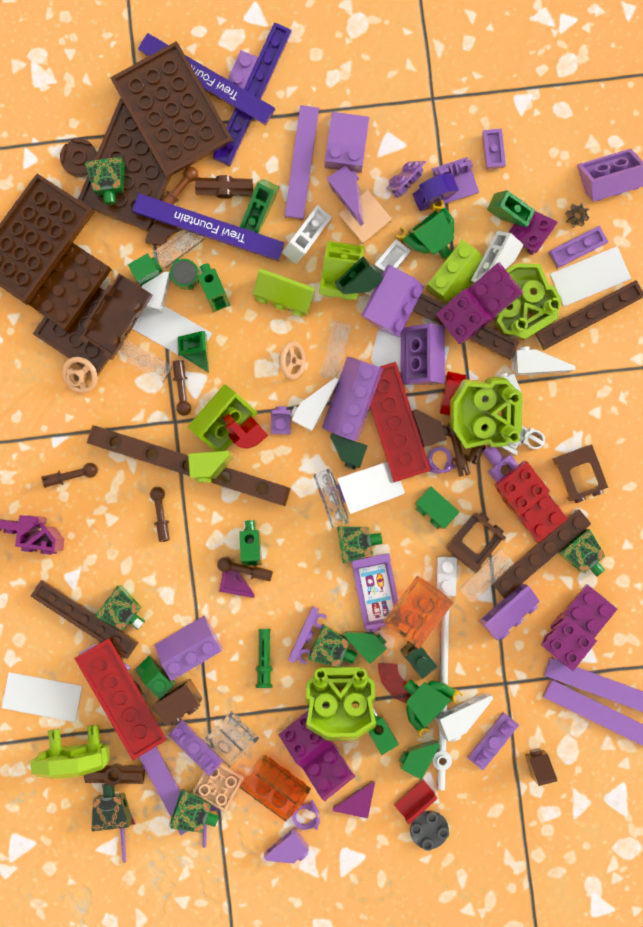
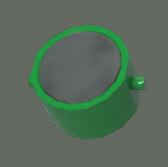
M176 259L170 268V276L173 283L182 290L195 289L194 287L199 282L198 275L200 273L198 267L189 259Z

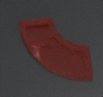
M378 663V673L385 689L394 698L406 703L411 695L403 688L408 682L401 678L398 672V665Z

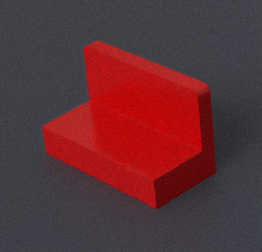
M422 779L403 795L394 806L404 816L409 825L438 798L433 789Z

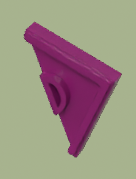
M229 570L222 573L219 592L251 598L255 597V594L240 572Z
M371 781V783L357 790L341 803L333 806V811L368 818L375 781Z

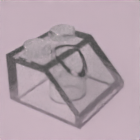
M231 711L214 727L203 741L230 768L250 751L259 737Z

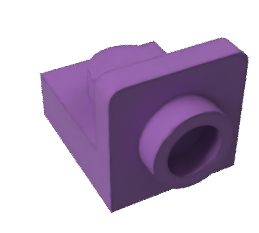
M276 406L275 410H271V434H290L291 411L287 410V407Z

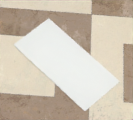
M618 246L550 274L562 298L563 306L631 279Z
M164 306L163 312L144 309L132 328L177 355L179 336L205 331L208 341L212 335L208 330Z
M381 330L377 331L371 356L373 365L380 367L396 362L399 372H401V335L396 337ZM445 346V364L449 351L447 346Z
M388 462L338 478L350 514L405 494L401 480L393 481Z
M9 672L2 708L75 722L82 686Z

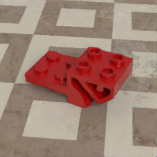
M525 460L494 484L497 492L502 496L503 502L516 515L537 543L541 542L568 519L548 494L550 490Z

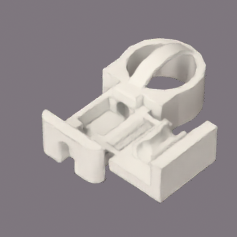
M522 426L519 436L520 440L517 443L510 442L507 446H501L500 448L516 456L518 445L524 444L532 450L539 449L545 443V436L541 431L535 430L532 427L528 430ZM531 433L538 434L541 437V440L531 435ZM528 438L536 441L540 445L538 447L531 446L528 442Z

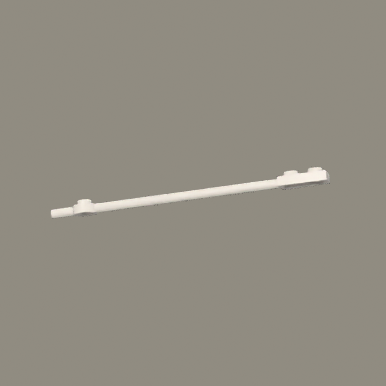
M437 557L436 595L442 596L440 682L447 685L450 596H456L457 557ZM447 705L440 713L447 711ZM439 729L440 746L432 762L434 767L438 769L437 789L445 790V774L452 764V758L446 751V739L443 738ZM441 758L446 759V762L444 764L439 763V760Z

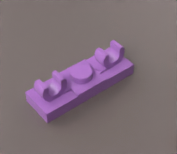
M312 606L288 661L295 663L298 658L300 663L306 664L307 661L302 659L301 654H310L311 651L307 648L302 649L305 641L309 643L313 632L310 631L313 623L317 628H322L323 625L319 624L317 619L319 617L327 618L324 613L317 614L319 608Z
M502 712L467 758L484 770L519 724Z
M183 720L169 734L172 740L208 776H211L222 764L223 760Z

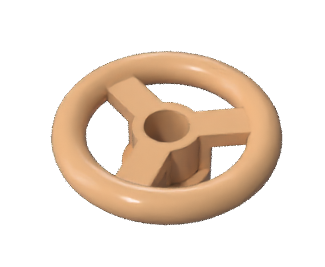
M295 341L288 342L283 347L279 356V365L283 374L288 379L295 380L299 378L304 372L306 365L304 349ZM293 347L298 350L300 359L295 355ZM299 365L298 371L295 374H291L293 366Z
M72 357L65 362L62 375L70 389L77 393H88L95 388L98 376L95 367L90 361L82 357ZM73 363L85 365L82 369L78 370L69 368ZM90 370L92 381L87 386L85 378L86 373Z

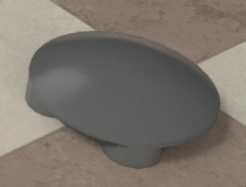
M424 811L411 823L410 834L416 845L426 851H430L441 846L449 837V827L446 819L440 813Z

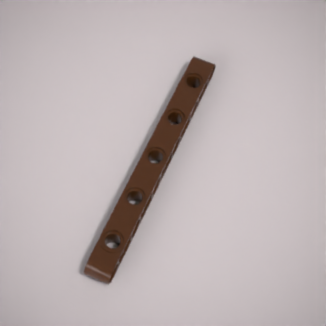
M92 425L87 439L88 444L190 476V471L184 469L185 462L189 460L188 455ZM118 437L120 439V444L118 447L114 448L112 446V440ZM151 449H155L157 452V456L154 459H149L148 452ZM227 467L216 479H211L213 484L282 506H286L291 491L289 487ZM223 472L230 474V480L226 483H223L220 479ZM259 484L267 486L265 494H258L256 489Z

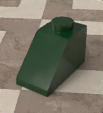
M363 256L335 284L342 294L370 292L383 278Z
M331 433L330 439L341 462L345 463L344 467L353 470L356 467L360 468L368 445Z

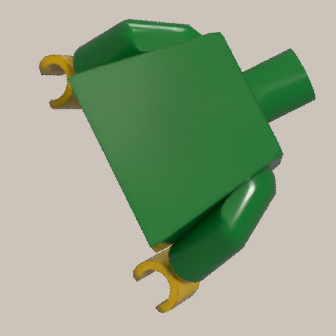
M441 200L438 201L439 207L432 204L433 213L409 230L408 235L405 228L400 227L404 234L399 236L395 233L397 240H404V243L410 248L422 254L434 255L438 252L442 259L450 256L452 252L448 244L454 240V218L446 208H443L444 202Z
M410 680L403 687L411 695L406 701L408 720L421 738H424L422 732L425 730L430 734L427 726L451 700L458 703L455 700L456 695L460 694L463 696L460 691L437 681L424 682L419 687L414 681Z

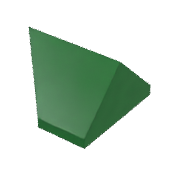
M199 331L179 336L178 356L184 357L209 373L206 332Z

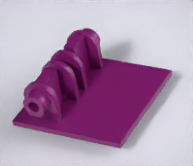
M535 211L528 227L514 224L508 233L514 235L523 244V247L528 249L527 252L533 255L538 252L558 222Z

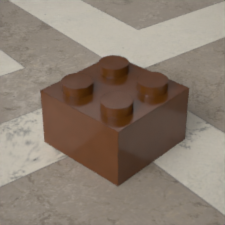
M189 679L164 695L160 700L158 699L153 708L165 726L170 723L173 726L182 720L185 713L190 715L198 710L203 698L192 680Z

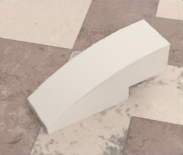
M396 239L375 263L374 267L381 276L387 264L398 269L411 250ZM375 287L370 292L365 293L371 297Z

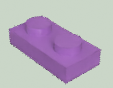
M240 50L227 80L244 89L258 57Z
M502 128L483 130L482 137L486 170L505 168Z

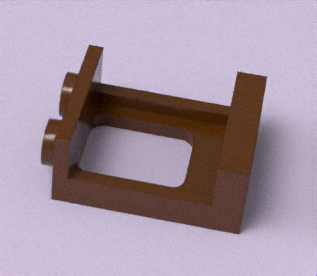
M592 444L552 458L554 465L558 466L568 492V501L579 503L586 500L585 496L590 494L593 497L604 493L603 489L609 488ZM584 463H590L598 486L578 493L570 470Z
M481 512L479 514L473 513L445 547L475 573L482 568L481 565L498 544L506 539L503 535L504 531L499 526L495 525L493 527L488 523L490 519ZM477 522H480L493 533V538L479 554L473 552L462 542V539Z

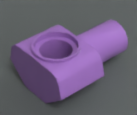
M489 445L482 451L493 465L488 472L496 482L505 476L500 470L502 465H506L509 468V472L519 465L511 454L503 458L496 447Z

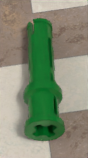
M258 629L259 657L256 668L257 684L255 688H273V684H271V671H273V668L270 666L271 629Z

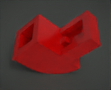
M447 372L440 414L450 416V400L462 381L466 380V375Z
M229 413L223 418L227 423L225 427L230 432L229 438L240 448L248 449L255 447L268 437L267 433L252 416L241 425Z

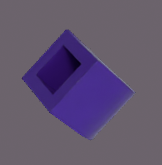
M452 173L426 180L419 185L420 188L412 195L419 211H424L436 201L447 200L459 189Z

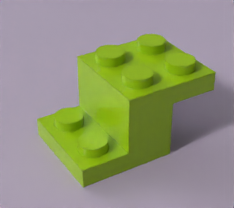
M327 241L319 289L320 295L340 297L345 300H357L358 293L342 294L335 282L364 256L365 246Z

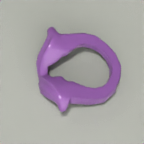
M437 447L428 454V463L431 469L429 472L435 474L447 473L456 468V465H453L452 455L448 449ZM436 451H443L447 455L444 470H439L433 463L432 456Z
M313 800L309 804H301L294 809L293 822L301 830L310 828L318 830L320 824L319 811ZM301 809H307L315 813L316 817L307 824H301L297 821L296 814Z

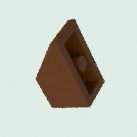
M417 409L412 411L424 448L447 440V428L441 424V421Z
M537 748L530 750L529 754H525L531 778L538 786L558 781L550 758L545 750Z

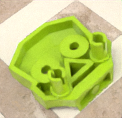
M515 264L506 270L524 293L510 304L512 306L511 310L504 309L497 315L495 325L502 334L515 336L524 341L558 319L562 298L554 285L549 286L540 264ZM530 289H534L536 295H532ZM527 312L534 314V316L527 320Z
M488 377L485 381L463 380L450 400V427L466 449L489 444L491 447L507 446L510 442L517 443L520 440L519 436L522 431L523 393L504 377ZM486 395L487 399L482 401V397ZM486 424V428L482 430L481 426Z
M327 667L317 669L314 676L306 682V703L309 705L306 728L327 741L357 740L375 728L376 720L372 705L375 702V682L367 676L366 670L360 667ZM327 703L329 708L325 709L322 705ZM357 703L359 707L353 708L352 704Z
M89 725L86 727L88 744L61 746L60 729L48 730L50 748L37 754L36 758L30 761L31 773L36 777L63 779L80 777L102 770L110 760L109 744H102L100 742L99 725Z

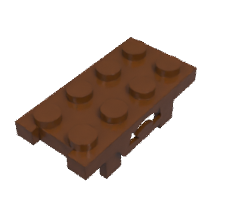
M119 273L113 285H108L100 301L84 324L86 329L79 340L87 345L93 343L104 351V356L113 360L153 294Z

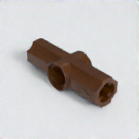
M219 175L216 178L199 177L195 180V194L216 196L221 199H229L233 196L250 197L253 194V179L233 178L228 175Z
M118 763L106 765L102 770L84 775L85 783H107L112 786L116 784H143L145 767L121 765ZM112 770L118 773V778L112 777Z

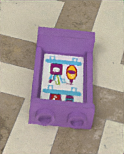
M389 553L351 561L365 630L369 629V632L380 631V627L383 626L396 628L399 627V623H403Z

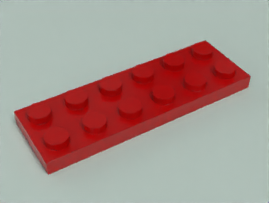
M392 362L380 366L383 368V372L370 409L393 481L397 482L429 472L431 469L397 363Z
M110 638L74 658L132 761L167 740Z

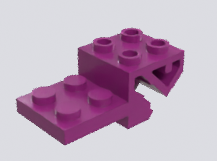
M499 262L471 287L462 290L436 313V316L458 344H462L474 336L481 327L484 328L491 323L497 315L524 292Z
M19 515V521L0 519V531L4 529V533L17 534L15 547H21V551L38 552V550H41V554L52 555L57 554V551H62L65 539L55 527H46L44 525L47 523L46 517Z
M585 584L564 612L560 613L550 626L551 630L545 634L540 645L567 668L574 671L597 642L595 639L597 634L618 609L592 587Z
M307 711L278 735L295 763L304 770L320 798L325 802L356 776L339 752V748L334 741H327L306 728Z

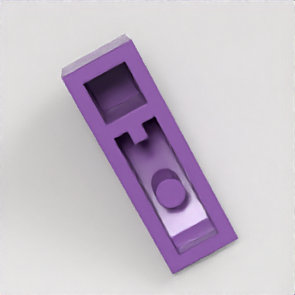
M345 165L329 176L327 180L332 191L361 226L364 222L360 188L357 183L359 178L354 170L350 171Z

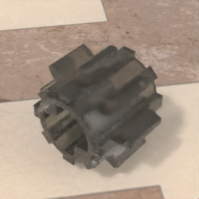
M582 203L579 206L572 204L570 206L571 210L565 212L568 217L566 223L570 222L572 228L576 225L583 227L584 221H588L590 218L587 214L589 208H584ZM578 213L581 217L576 218L574 214Z

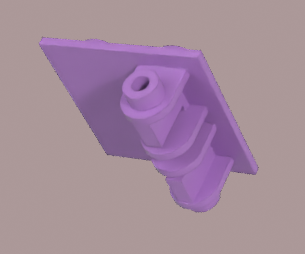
M468 157L432 168L434 177L452 173L459 191L447 200H443L444 204L479 193L471 169L473 164L471 160H468Z
M408 161L401 168L402 172L389 180V185L386 189L394 190L392 194L396 198L402 197L411 187L410 184L413 185L422 176L423 169L421 167L426 161Z

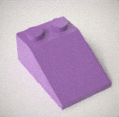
M332 112L325 155V168L339 170L346 165L350 171L354 170L355 172L362 173L369 123L368 116Z

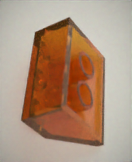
M416 576L383 620V623L409 645L420 649L454 602L439 589L421 577Z
M265 754L256 762L239 786V788L285 822L302 806L311 790L304 781L296 778L289 770L281 767Z

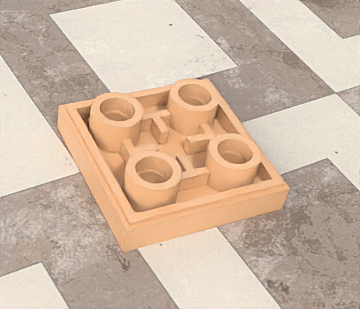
M368 190L361 195L363 225L360 226L347 208L339 213V217L362 244L392 221L389 214Z
M221 764L211 776H208L203 771L191 794L226 812L245 776Z

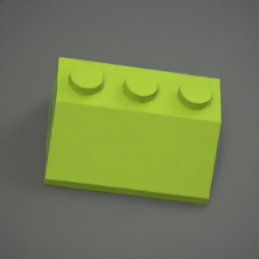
M462 239L425 289L447 305L462 290L474 284L471 279L483 258L482 255Z
M259 268L253 291V297L256 298L257 302L264 305L268 302L273 304L274 308L281 311L285 309L292 311L291 314L297 317L308 315L315 296L314 287Z
M224 384L187 428L215 452L226 451L233 441L228 436L230 432L226 429L227 423L223 418L229 413L241 425L250 416L254 418L258 412L235 391Z
M230 451L188 454L190 478L195 479V482L211 483V479H216L232 461L234 454Z

